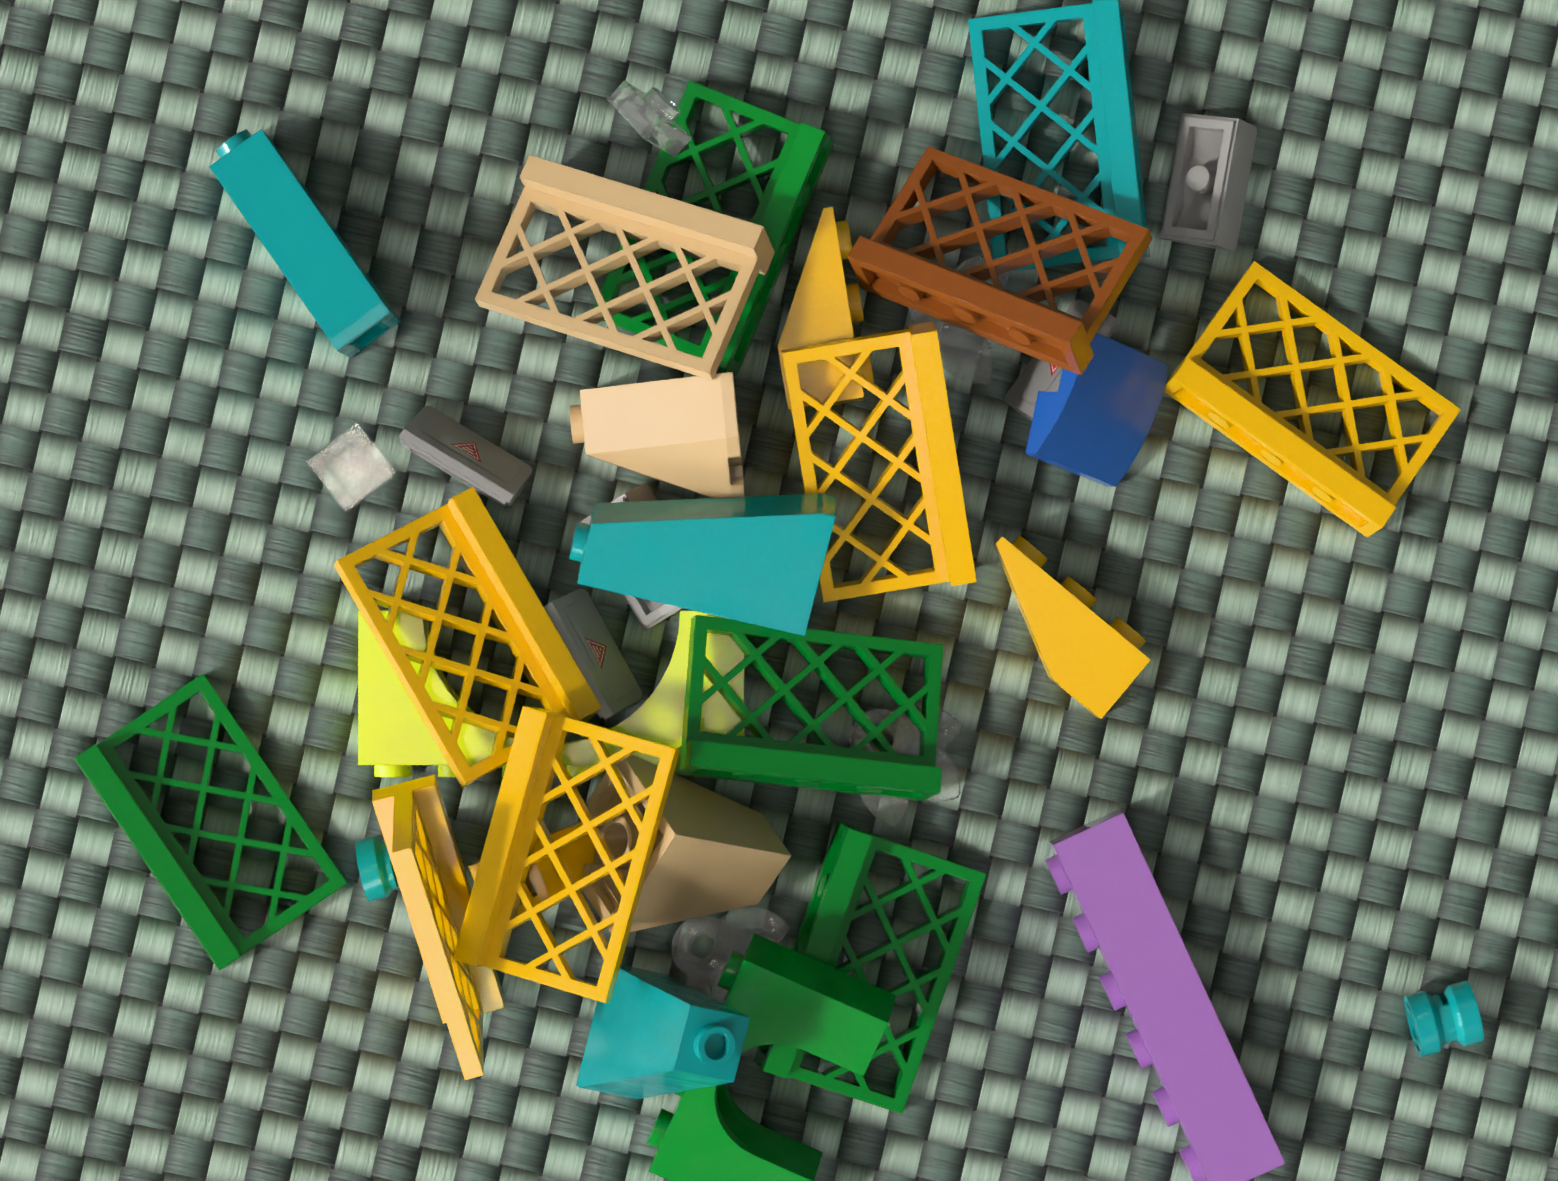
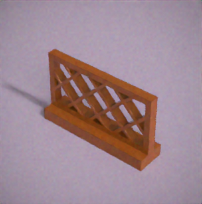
M928 146L871 239L859 236L847 257L863 290L1082 376L1094 356L1090 343L1151 243L1152 236L1148 228ZM936 170L959 179L962 191L926 202L923 191ZM968 182L976 186L969 188ZM997 195L1014 199L1017 208L1016 212L981 224L975 203ZM1023 203L1030 205V207L1024 209ZM968 206L974 226L938 239L932 218ZM1055 215L1069 220L1072 233L1036 245L1030 224ZM925 221L931 239L930 242L907 250L891 245L900 229ZM1078 224L1085 226L1086 228L1080 230ZM1023 227L1029 248L993 260L986 239ZM1111 236L1127 242L1118 258L1095 266L1091 265L1085 245ZM980 242L986 263L963 271L947 267L943 254ZM1079 248L1085 269L1048 281L1042 260ZM936 257L938 263L929 259ZM1035 263L1041 281L1040 285L1017 293L1002 288L999 275ZM990 278H991L993 284L988 283V282H986V281H984V280H987V279H990ZM1105 280L1102 286L1099 288L1098 282ZM1091 284L1095 297L1082 319L1058 310L1054 297ZM1047 300L1049 306L1042 304L1040 302Z

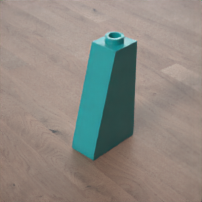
M247 129L229 138L216 150L220 159L210 165L209 168L338 352L352 358L402 322L272 139L262 129L252 136Z
M817 493L594 503L590 524L577 521L569 559L580 562L577 584L805 636L836 518L835 496Z
M621 965L611 1002L603 1003L597 1001L576 1086L633 1099H643L733 1083L750 1017L666 974Z

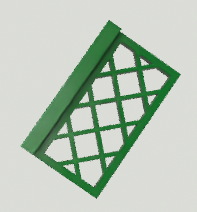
M689 80L644 190L670 198L665 186L670 169L694 159L706 190L681 200L682 202L697 206L710 200L715 212L725 214L718 196L750 182L754 187L760 203L754 217L746 221L764 226L775 254L766 275L758 273L718 367L719 370L724 372H733V375L737 377L835 142L821 129L803 122L801 124ZM701 100L722 109L730 131L697 145L689 124L698 102ZM733 114L752 122L738 127ZM766 127L788 135L778 159L757 168L754 167L743 137ZM685 137L689 149L677 154ZM735 141L747 172L714 186L701 155ZM772 173L764 191L759 178ZM627 238L630 246L640 242L634 239ZM620 245L618 251L623 250L622 245ZM675 252L649 263L646 255L637 259L647 283L655 280L653 272L679 261ZM685 256L688 264L696 261L695 258ZM630 263L609 272L601 291L605 302L617 298L623 285L637 280L634 271H628ZM731 270L729 277L708 286L705 285L702 275L695 277L705 301L711 300L710 296L720 291H723L722 294L731 291L738 272ZM694 292L666 304L661 294L653 297L664 321L671 318L669 313L697 302ZM651 310L633 318L621 313L612 316L617 327L634 334L653 327L646 323L655 320ZM721 312L712 315L716 324ZM709 325L700 346L678 337L677 332L671 334L678 351L700 358L703 357L712 336ZM664 338L656 341V343L667 347Z
M695 615L691 618L682 746L678 747L681 750L674 774L923 801L940 794L942 768L936 767L944 644L809 628L806 629L805 636L733 619ZM707 633L729 635L746 655V658L723 677L705 656ZM748 638L763 639L766 641L763 642L759 647L755 648L753 644L748 640ZM777 641L792 643L808 663L806 667L785 684L761 656L763 652ZM810 645L828 648L818 656ZM838 649L853 650L870 670L869 673L847 691L823 663ZM871 652L890 655L879 663ZM900 656L925 659L923 686L909 698L885 670ZM750 663L755 666L775 691L752 712L728 684L732 678ZM813 670L837 698L836 701L814 719L790 691ZM705 674L713 685L703 693ZM874 678L879 681L898 705L894 711L876 726L852 698ZM719 691L741 718V721L726 734L701 732L702 704ZM780 698L804 726L803 729L788 741L774 740L756 719ZM920 698H922L921 713L914 706ZM842 705L866 734L850 748L836 747L819 726ZM903 713L906 714L920 732L919 756L898 754L881 734L886 727ZM745 727H748L756 738L737 736V734ZM810 734L818 745L799 742ZM872 741L879 751L861 749Z
M201 674L99 744H94L74 758L85 777L219 971L347 884L204 674ZM199 692L215 714L210 740L172 733L177 707ZM168 714L165 731L147 728ZM220 723L235 744L217 741ZM136 735L163 739L157 775L129 771L115 749ZM170 741L208 748L201 784L164 777ZM215 749L240 753L244 756L251 767L246 792L208 786ZM256 775L271 797L253 794ZM136 780L155 783L151 802ZM162 785L200 792L193 829L165 824L157 812ZM206 793L244 800L237 837L199 830ZM251 801L279 807L287 819L282 845L244 838ZM292 828L307 849L289 846ZM172 833L191 836L188 854L185 853ZM198 837L236 844L229 881L202 877L193 864ZM242 846L280 852L273 889L235 883ZM287 854L314 858L329 880L308 895L280 891ZM208 885L227 888L224 908ZM234 890L272 897L267 923L246 938L242 936L229 917ZM279 898L298 901L275 917Z
M837 821L792 950L844 973L853 970L856 978L867 983L868 981L861 965L893 950L907 980L886 991L898 997L912 990L921 1009L917 1023L894 1036L889 1025H887L883 1034L886 1040L878 1044L872 1057L874 1059L891 1050L900 1069L891 1095L868 1088L864 1077L855 1072H852L856 1083L838 1078V1076L850 1071L839 1065H835L823 1072L801 1066L805 1051L788 1045L768 1044L758 1046L754 1062L764 1072L785 1079L790 1077L902 1114L986 873ZM876 850L898 857L909 879L878 896L867 876ZM911 862L931 869L917 876ZM944 874L966 880L958 905L936 916L922 885ZM864 888L869 900L857 906L862 889ZM914 890L928 920L896 936L882 905ZM874 910L888 940L855 956L846 937L852 920ZM952 920L946 937L941 925ZM933 930L942 949L936 966L915 976L901 945ZM841 949H843L848 960L836 966ZM931 980L926 997H924L920 985ZM910 1040L905 1057H903L899 1045Z

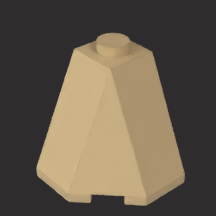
M733 372L717 373L713 381L699 376L584 389L580 390L581 405L569 406L573 444L585 443V452L589 457L708 498L745 497Z
M631 755L615 764L632 796L653 785L657 765L635 755ZM607 772L588 800V810L593 819L623 802ZM674 774L630 932L759 904L790 859L791 854L763 814ZM648 799L637 805L643 817ZM628 811L598 827L615 860L635 849L639 831ZM596 847L594 864H584V878L605 866ZM631 862L620 868L625 879H627ZM610 874L583 889V892L602 921L617 913L622 896ZM614 925L607 928L610 933H612Z

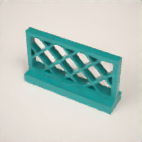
M1092 0V3L968 19L984 167L999 173L1001 166L1012 152L1017 149L1043 170L1033 182V186L1041 188L1051 176L1078 198L1076 202L1086 204L1094 209L1147 228L1125 13L1121 0ZM1083 20L1086 45L1070 65H1067L1042 45L1043 41L1058 23ZM1044 25L1034 38L1022 29L1023 27ZM1011 29L1029 43L1006 74L987 59L984 32ZM1036 50L1064 71L1041 101L1014 81V78ZM1086 59H1088L1090 82L1076 72ZM988 69L1001 79L992 92L990 91ZM1071 78L1091 92L1093 106L1076 129L1048 108ZM1008 86L1012 87L1036 106L1013 137L994 123L992 106ZM1043 113L1071 134L1048 165L1020 143ZM1093 122L1097 146L1083 135ZM995 132L1008 142L998 156ZM1078 141L1098 156L1099 173L1083 193L1055 171ZM1100 185L1103 209L1090 199ZM1003 195L987 199L989 221L1004 216ZM1003 196L1014 205L1010 213L1016 212L1017 208L1014 199ZM1064 218L1060 220L1055 228L1045 220L1036 222L1050 233L1044 242L1063 236V231L1070 224L1069 220ZM1006 233L992 237L993 259L1008 255ZM1111 236L1107 238V246L1087 248L1090 262L1118 258L1127 242ZM1149 246L1142 258L1150 257ZM1079 248L1042 260L1044 268L1082 264L1083 260ZM1035 263L1010 272L1031 270L1037 268Z

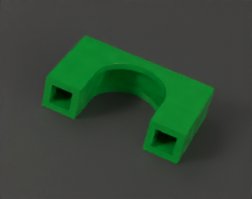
M753 933L744 955L732 950L717 986L728 990L722 1003L750 1017L742 1052L761 1045H788L807 1051L861 1076H864L889 1023L896 998L895 994ZM727 1084L674 1093L679 1095L680 1098L673 1113L661 1108L646 1143L657 1148L649 1172L669 1181H815L823 1152L764 1127L749 1118L733 1100Z

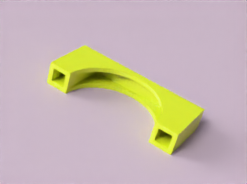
M380 610L386 619L388 610ZM681 610L676 646L663 678L639 709L610 729L675 748L682 746L691 618L695 615L724 617L694 610ZM358 611V765H374V777H413V765H438V777H455L363 615ZM397 612L392 631L399 644L424 652L430 633L429 621ZM707 633L705 656L723 677L745 658V654L729 635ZM410 661L418 675L421 664ZM430 667L425 689L432 701L456 708L459 700L458 694L454 691L442 670ZM744 668L728 684L745 704ZM705 674L703 693L713 685ZM719 691L702 704L701 732L726 734L741 721V718ZM469 706L466 707L465 711L476 714ZM442 717L449 730H451L453 720ZM462 723L457 744L471 767L491 756L496 733ZM745 728L737 736H745ZM506 736L503 749L512 745L514 738ZM588 737L564 741L560 758L564 765H566V769L571 777H575L601 762ZM604 742L610 755L624 748ZM641 752L633 754L658 766L660 760L658 757ZM506 765L502 766V777L504 776ZM604 771L595 777H604Z

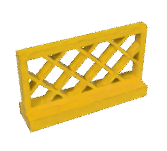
M1255 261L1248 267L1181 364L1171 374L1164 389L1166 394L1365 537H1369L1383 528L1396 509L1395 504L1461 410ZM1254 283L1275 297L1280 321L1247 326L1243 298ZM1289 308L1302 318L1291 319ZM1234 313L1236 328L1222 329ZM1315 326L1327 335L1331 358L1299 363L1293 329ZM1282 331L1288 365L1255 369L1249 336ZM1238 337L1244 371L1221 374L1201 358L1213 341ZM1341 346L1354 355L1343 356ZM1366 363L1379 373L1383 396L1351 400L1345 366ZM1333 368L1339 402L1307 407L1301 373ZM1290 374L1296 409L1274 412L1262 403L1257 379ZM1246 381L1248 392L1235 383ZM1393 383L1405 392L1395 394ZM1418 400L1439 415L1426 434L1403 438L1396 403ZM1385 405L1391 440L1359 444L1353 410ZM1341 412L1348 446L1325 449L1313 439L1309 416ZM1298 418L1300 430L1287 420ZM1418 445L1407 461L1405 447ZM1393 449L1398 475L1386 492L1365 477L1361 453ZM1350 455L1351 466L1338 457Z
M933 321L907 325L908 329L781 350L805 494L825 493L836 478L864 498L844 527L834 522L832 531L837 536L827 549L820 575L823 603L950 582L951 586L977 582L938 333ZM899 347L902 371L887 392L857 372L872 351ZM858 353L850 366L837 358ZM825 359L844 374L822 403L801 388L797 368L798 363ZM851 379L881 399L860 429L831 409ZM904 384L908 407L894 398ZM803 400L817 410L808 424L806 422ZM888 405L910 419L912 434L897 454L868 435ZM824 416L854 436L833 465L812 451L809 437ZM861 442L890 461V464L870 491L841 471ZM914 447L918 469L905 461ZM814 464L827 472L818 486ZM898 468L908 473L921 484L922 496L907 516L878 497ZM872 504L900 523V526L881 552H878L851 533ZM924 509L928 531L915 523ZM908 530H910L930 544L934 567L907 572L888 558ZM845 541L874 560L860 580L833 584L830 561ZM882 566L893 573L891 575L875 577Z
M474 487L451 497L446 505L335 562V569L462 788L507 764L512 745L504 749L503 745L505 737L514 738L517 726L509 724L517 694L540 700L545 709L584 722H588L602 708ZM437 526L440 527L452 548L447 568L413 558L418 536ZM407 542L404 555L391 551ZM373 559L400 566L393 596L369 590L356 568ZM458 561L461 563L466 574L456 571ZM409 570L444 580L436 610L401 599ZM452 583L477 591L484 603L479 623L445 613ZM378 605L385 608H389L386 619L384 618ZM397 612L432 622L424 652L399 644L392 631ZM490 616L494 620L498 629L488 626ZM441 625L476 635L468 665L433 655ZM485 638L509 646L516 658L511 679L477 669ZM410 661L421 664L418 675ZM430 667L464 677L456 708L432 701L425 689ZM522 672H524L530 684L520 682ZM473 680L507 690L500 721L465 711ZM442 717L453 720L451 730H449ZM462 723L496 733L491 756L471 767L457 744Z
M523 706L453 960L476 967L485 966L596 1001L610 1003L681 749L567 717L564 714L547 709ZM567 731L588 737L601 760L598 764L571 778L560 758ZM604 742L624 748L610 755ZM636 752L660 758L653 785L632 796L615 764ZM606 770L623 802L593 819L576 787ZM555 774H557L561 785L551 790ZM567 793L583 825L554 842L543 821L544 813L548 803ZM648 799L643 817L637 805ZM628 811L639 831L635 849L615 860L598 827ZM589 834L605 866L576 882L559 850ZM539 837L544 848L534 853ZM549 856L566 888L537 905L525 882L529 868ZM631 862L627 879H625L620 868ZM610 874L622 897L617 913L597 923L581 890ZM571 897L587 930L558 945L542 913ZM521 900L527 911L516 917ZM531 919L548 952L529 963L505 957L512 930ZM614 925L608 943L602 931ZM591 937L604 959L597 985L577 979L563 955ZM553 960L560 973L541 968V966Z
M434 774L372 790L374 810L443 1024L447 1023L464 1080L483 1076V1013L505 1008L504 993L495 969L485 966L476 967L453 960L470 899L471 888L436 776Z

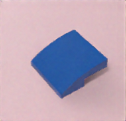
M1096 333L1090 343L1094 356L1083 375L1080 376L1062 369L1058 392L1038 391L1025 454L1104 486L1116 487L1130 468L1150 431L1165 389L1170 365Z

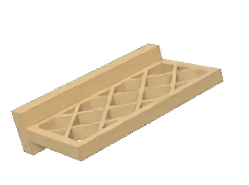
M529 155L520 175V179L525 187L475 297L479 307L713 381L758 273L766 275L775 254L764 226ZM535 209L559 216L565 231L531 247L525 232ZM569 220L579 222L582 224H579L572 228ZM602 230L617 234L623 250L589 265L579 241ZM627 238L634 239L640 242L630 246ZM521 243L524 251L516 254ZM572 245L582 269L547 284L538 260ZM660 248L675 252L682 268L647 283L637 259ZM685 256L698 260L688 264ZM630 263L640 287L605 302L595 279ZM529 264L531 265L541 288L517 299L498 294L506 275ZM719 266L738 272L731 291L707 302L705 301L695 277ZM689 281L699 305L664 321L653 297ZM588 282L599 306L576 317L561 314L554 298ZM647 300L657 325L634 336L619 332L612 316ZM547 301L550 310L539 307L538 305ZM721 312L716 324L712 315ZM706 318L712 336L703 357L700 358L678 351L671 334ZM605 320L608 328L596 325V323ZM664 338L667 347L654 342Z

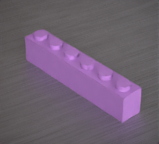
M1118 809L1049 841L1055 856L1045 860L1060 894L1062 895L1072 890L1082 914L1073 917V923L1087 952L1089 953L1099 948L1109 971L1100 975L1099 979L1114 1011L1126 1006L1136 1029L1125 1035L1141 1069L1152 1064L1162 1088L1153 1091L1152 1094L1167 1126L1170 1127L1178 1122L1181 1125L1189 1145L1180 1149L1179 1152L1192 1180L1249 1181L1285 1164L1124 813Z

